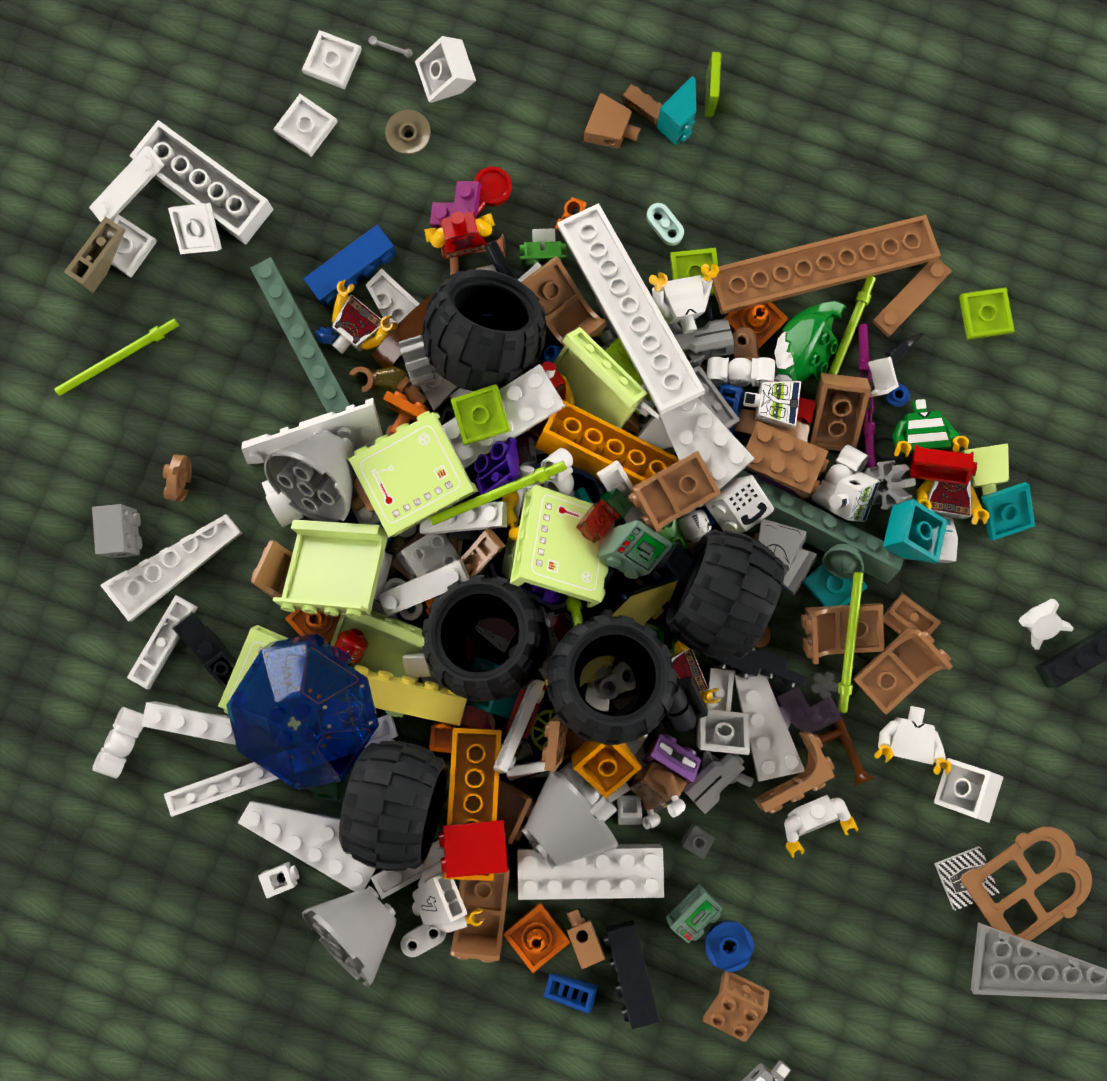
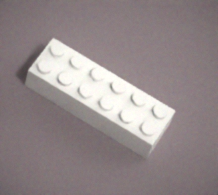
M159 120L130 154V157L134 159L145 146H150L165 165L154 178L190 205L210 202L215 223L245 245L274 210L266 198Z
M618 844L613 850L555 866L553 869L548 866L543 856L537 853L532 846H518V900L664 898L663 847L661 844Z

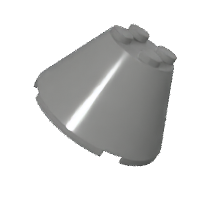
M322 430L320 434L275 451L267 457L264 462V472L268 482L277 494L282 492L291 501L288 505L296 511L315 521L324 522L344 521L348 516L356 474L349 461V458L355 456L354 444L348 438L341 439L327 430Z
M551 771L529 819L521 831L529 840L532 848L543 856L548 866L553 869L555 866L613 850L618 846L614 835L605 822L590 813L593 807L560 772Z
M371 886L367 889H361L307 908L302 912L311 930L315 929L321 936L319 939L321 944L356 980L360 977L366 980L363 983L366 987H369L375 979L396 926V918L394 917L396 912L388 903L383 905L377 899L379 895Z

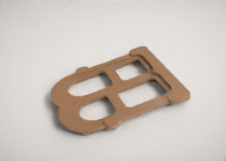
M1042 826L1028 834H1019L1015 839L1016 843L981 868H972L961 876V882L992 928L1031 941L1063 917L1072 918L1077 913V907L1088 897L1092 886L1090 868L1082 858L1076 855L1075 846L1071 838L1063 831L1054 827ZM1038 841H1048L1055 849L1054 861L1045 870L1035 874L1025 859L1023 852ZM1014 860L1026 877V883L1000 902L994 903L982 882L1003 865ZM1066 872L1071 874L1075 880V891L1072 896L1052 911L1045 912L1034 894L1035 889L1058 873ZM1026 899L1037 916V921L1020 934H1014L1003 917V913L1019 900Z

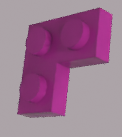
M457 181L454 203L433 202L430 225L433 228H440L441 220L451 217V214L456 211L462 213L473 212L477 218L481 184L476 181Z

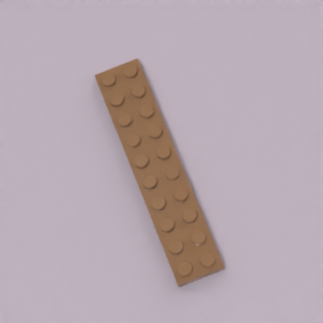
M926 215L718 266V275L711 278L713 280L712 287L722 315L939 259L941 254Z

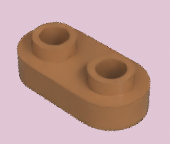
M749 327L737 329L732 335L735 358H746L751 362L752 358H760L755 332ZM740 336L746 338L745 344L740 342Z

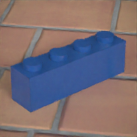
M377 224L303 279L324 307L327 304L335 303L339 293L337 284L340 281L346 280L344 283L346 290L350 284L356 287L358 281L373 275L377 267L391 262L397 253L394 245Z

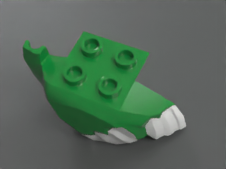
M836 301L820 303L803 310L782 329L783 334L777 340L775 349L778 374L775 375L774 382L801 381L802 385L812 373L819 381L820 374L826 373L829 359L838 348V340L832 333L833 319L842 318V311L844 308L846 309V305Z

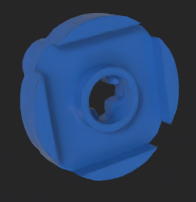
M730 920L718 922L705 935V952L714 966L724 969V971L734 972L744 968L750 961L749 958L754 949L753 939L748 930L739 922ZM726 940L735 942V945L732 946L733 951L729 952L727 949H723Z

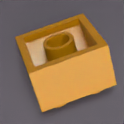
M586 740L571 754L573 768L605 798H608L642 768L626 743L603 745L602 743Z

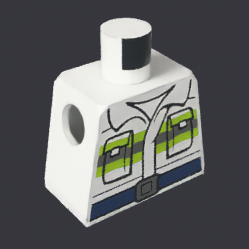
M801 381L763 382L759 386L758 394L745 392L743 406L756 408L755 419L758 421L792 430L796 426Z
M857 472L841 479L837 484L834 495L830 497V512L849 521L866 522L880 481L863 472Z

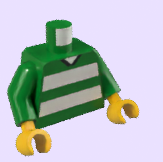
M925 399L912 402L913 413L905 415L898 422L892 434L893 443L896 448L894 455L897 457L899 453L900 455H906L905 457L913 454L915 445L922 448L945 451L952 444L953 452H959L960 446L967 450L969 439L965 436H960L948 420L942 416L940 411L928 412Z

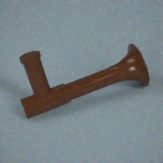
M842 718L832 722L835 727L834 730L818 735L823 745L836 738L840 739L855 772V783L852 786L862 784L876 777L869 775L864 770Z

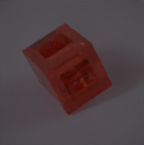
M601 499L588 509L576 528L581 531L586 539L595 543L605 536L620 515Z
M466 704L460 726L467 729H484L489 712Z

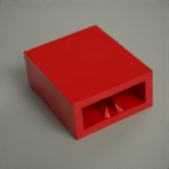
M504 820L443 826V832H439L440 847H445V857L441 858V871L447 874V878L508 872Z

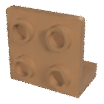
M724 971L721 977L719 994L703 1016V1022L746 1042L767 1013L769 990L732 972Z

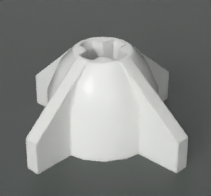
M1050 599L1031 608L1019 619L1020 624L1027 627L1031 632V645L1036 650L1040 649L1043 640L1053 638L1060 630L1072 632L1074 629L1070 623L1061 620L1057 615L1056 611L1059 604L1055 599Z

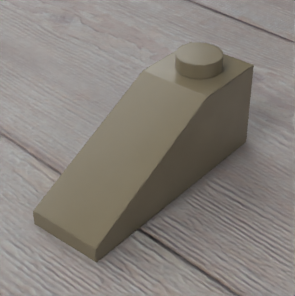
M105 216L64 273L94 293L107 275L126 230Z

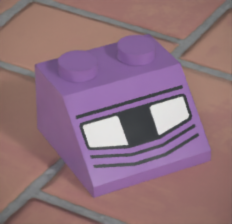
M668 734L656 736L642 761L646 764L656 762L684 779L687 784L692 783L701 759L696 756L697 753L689 747L682 748L677 745V740Z

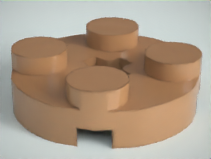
M173 455L170 465L166 464L164 466L163 477L167 479L164 499L182 502L186 498L188 490L184 489L186 482H191L192 476L191 460L186 459L188 456Z

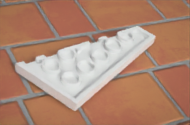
M380 269L366 284L382 316H392L389 320L390 325L394 322L399 324L419 305L383 269ZM432 366L436 380L420 386L435 412L457 390L458 386L443 379L435 372L436 369Z
M371 398L366 400L363 405L357 407L354 404L347 406L346 411L337 414L329 412L300 422L298 427L292 429L289 427L282 428L278 434L272 436L265 434L242 442L241 450L247 464L264 463L271 453L320 434L322 430H327L341 439L348 438L354 444V451L364 446H367V448L376 444L375 440L383 436L374 399Z
M250 801L238 821L240 825L354 892L365 889L376 868L368 867L354 860L351 854H346L343 851L339 841L340 818Z

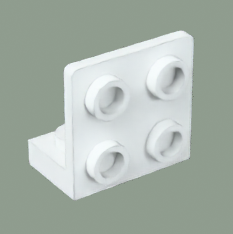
M445 533L427 534L395 555L411 580L461 559Z

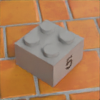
M122 504L92 507L95 555L109 558L140 556L142 538L138 533V526L141 524V518L137 510Z

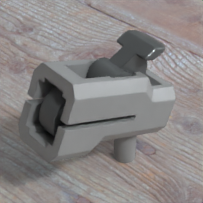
M727 318L709 321L705 327L697 328L696 331L684 334L677 323L668 325L686 358H689L692 368L698 365L701 367L705 359L734 354V340Z
M702 750L701 767L694 781L687 784L683 791L706 814L720 801V792L728 784H733L737 781L751 787L754 779L741 773L745 769L742 766L744 760L738 754L725 753L718 759L711 755V751Z

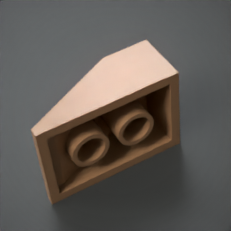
M828 373L820 374L815 397L816 403L812 418L810 444L822 449L842 451L846 445L856 449L871 392L867 378Z

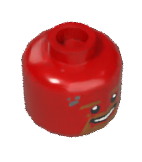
M352 628L351 630L341 631L333 647L334 655L338 661L344 662L345 665L359 663L368 647V641L364 637V633L358 629Z

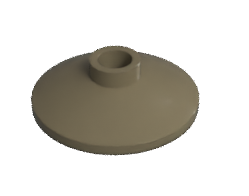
M402 110L395 113L388 120L385 135L392 149L398 153L409 155L420 152L426 147L430 140L431 129L428 120L421 113L414 110ZM407 133L413 134L411 138L405 137Z

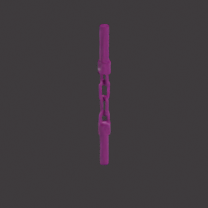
M867 324L858 325L860 378H863V372L868 371L867 380L870 385L872 373L868 364L871 361V358H869ZM873 397L869 398L870 410L866 409L865 423L862 424L863 435L865 436V452L869 456L866 468L876 467L874 443L876 432L875 422H872V413L874 411Z

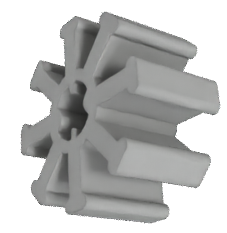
M422 335L399 341L401 354L413 387L435 381L432 365L429 364L428 357H426Z
M895 460L878 462V467L867 468L864 473L880 481L872 505L882 503L881 509H890L893 505L912 498L911 494L909 495L902 489L916 485L915 478L901 479L904 473L910 470L906 464L894 466Z

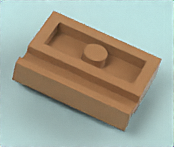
M902 592L883 615V622L899 634L909 628L913 630L918 629L921 632L926 631L931 635L941 623L939 619Z

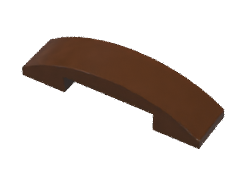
M434 293L414 308L398 324V327L389 333L373 353L374 359L388 373L403 359L399 341L423 335L424 318L428 303Z

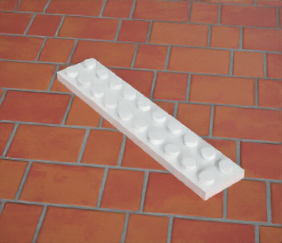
M599 203L558 222V229L660 414L662 415L704 395L705 389Z
M537 365L499 389L511 432L464 446L456 417L442 425L464 470L473 465L480 454L489 455L495 442L507 441L509 437L516 438L566 407L542 365ZM353 487L352 497L358 494L355 487ZM350 506L360 524L376 525L380 522L376 512H369L366 506L359 511Z

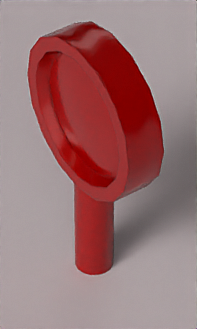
M499 167L484 168L474 179V181L481 184L477 217L485 205L497 207L504 204L511 195L512 182L509 174Z

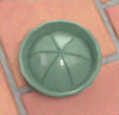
M842 543L832 546L822 559L824 568L838 578H853L854 572H863L864 569L861 552L849 544Z

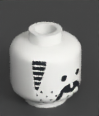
M693 509L677 520L684 540H691L692 543L698 542L712 528L703 509Z

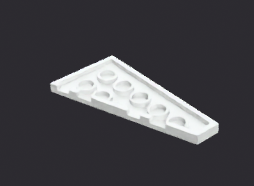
M698 397L662 415L658 410L679 461L699 451L719 490L754 460V457Z

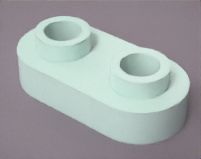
M662 203L651 205L646 216L648 224L665 244L669 246L679 244L684 235L683 226L666 205ZM658 214L662 217V219L656 220L654 218V215ZM674 232L676 236L671 238L668 236V233Z

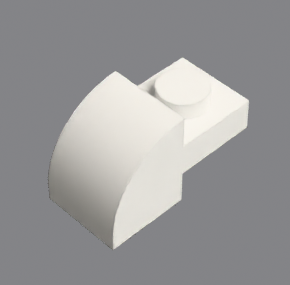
M268 480L262 482L267 495L266 500L282 527L291 524L293 520H299L304 517L303 514L288 505L291 501L282 492L280 494L275 492Z

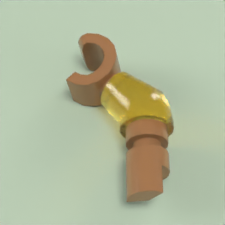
M395 366L377 369L376 373L368 367H356L349 373L353 377H357L361 372L367 375L368 383L362 387V392L370 391L377 384V387L391 388L400 393L404 392L408 400L414 405L416 402L424 404L428 399L420 392V387H413L410 379L407 377L408 374Z

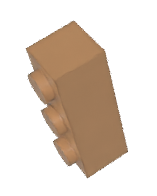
M631 84L623 94L622 102L657 125L659 111L663 104L657 103L650 95L644 94L639 87Z

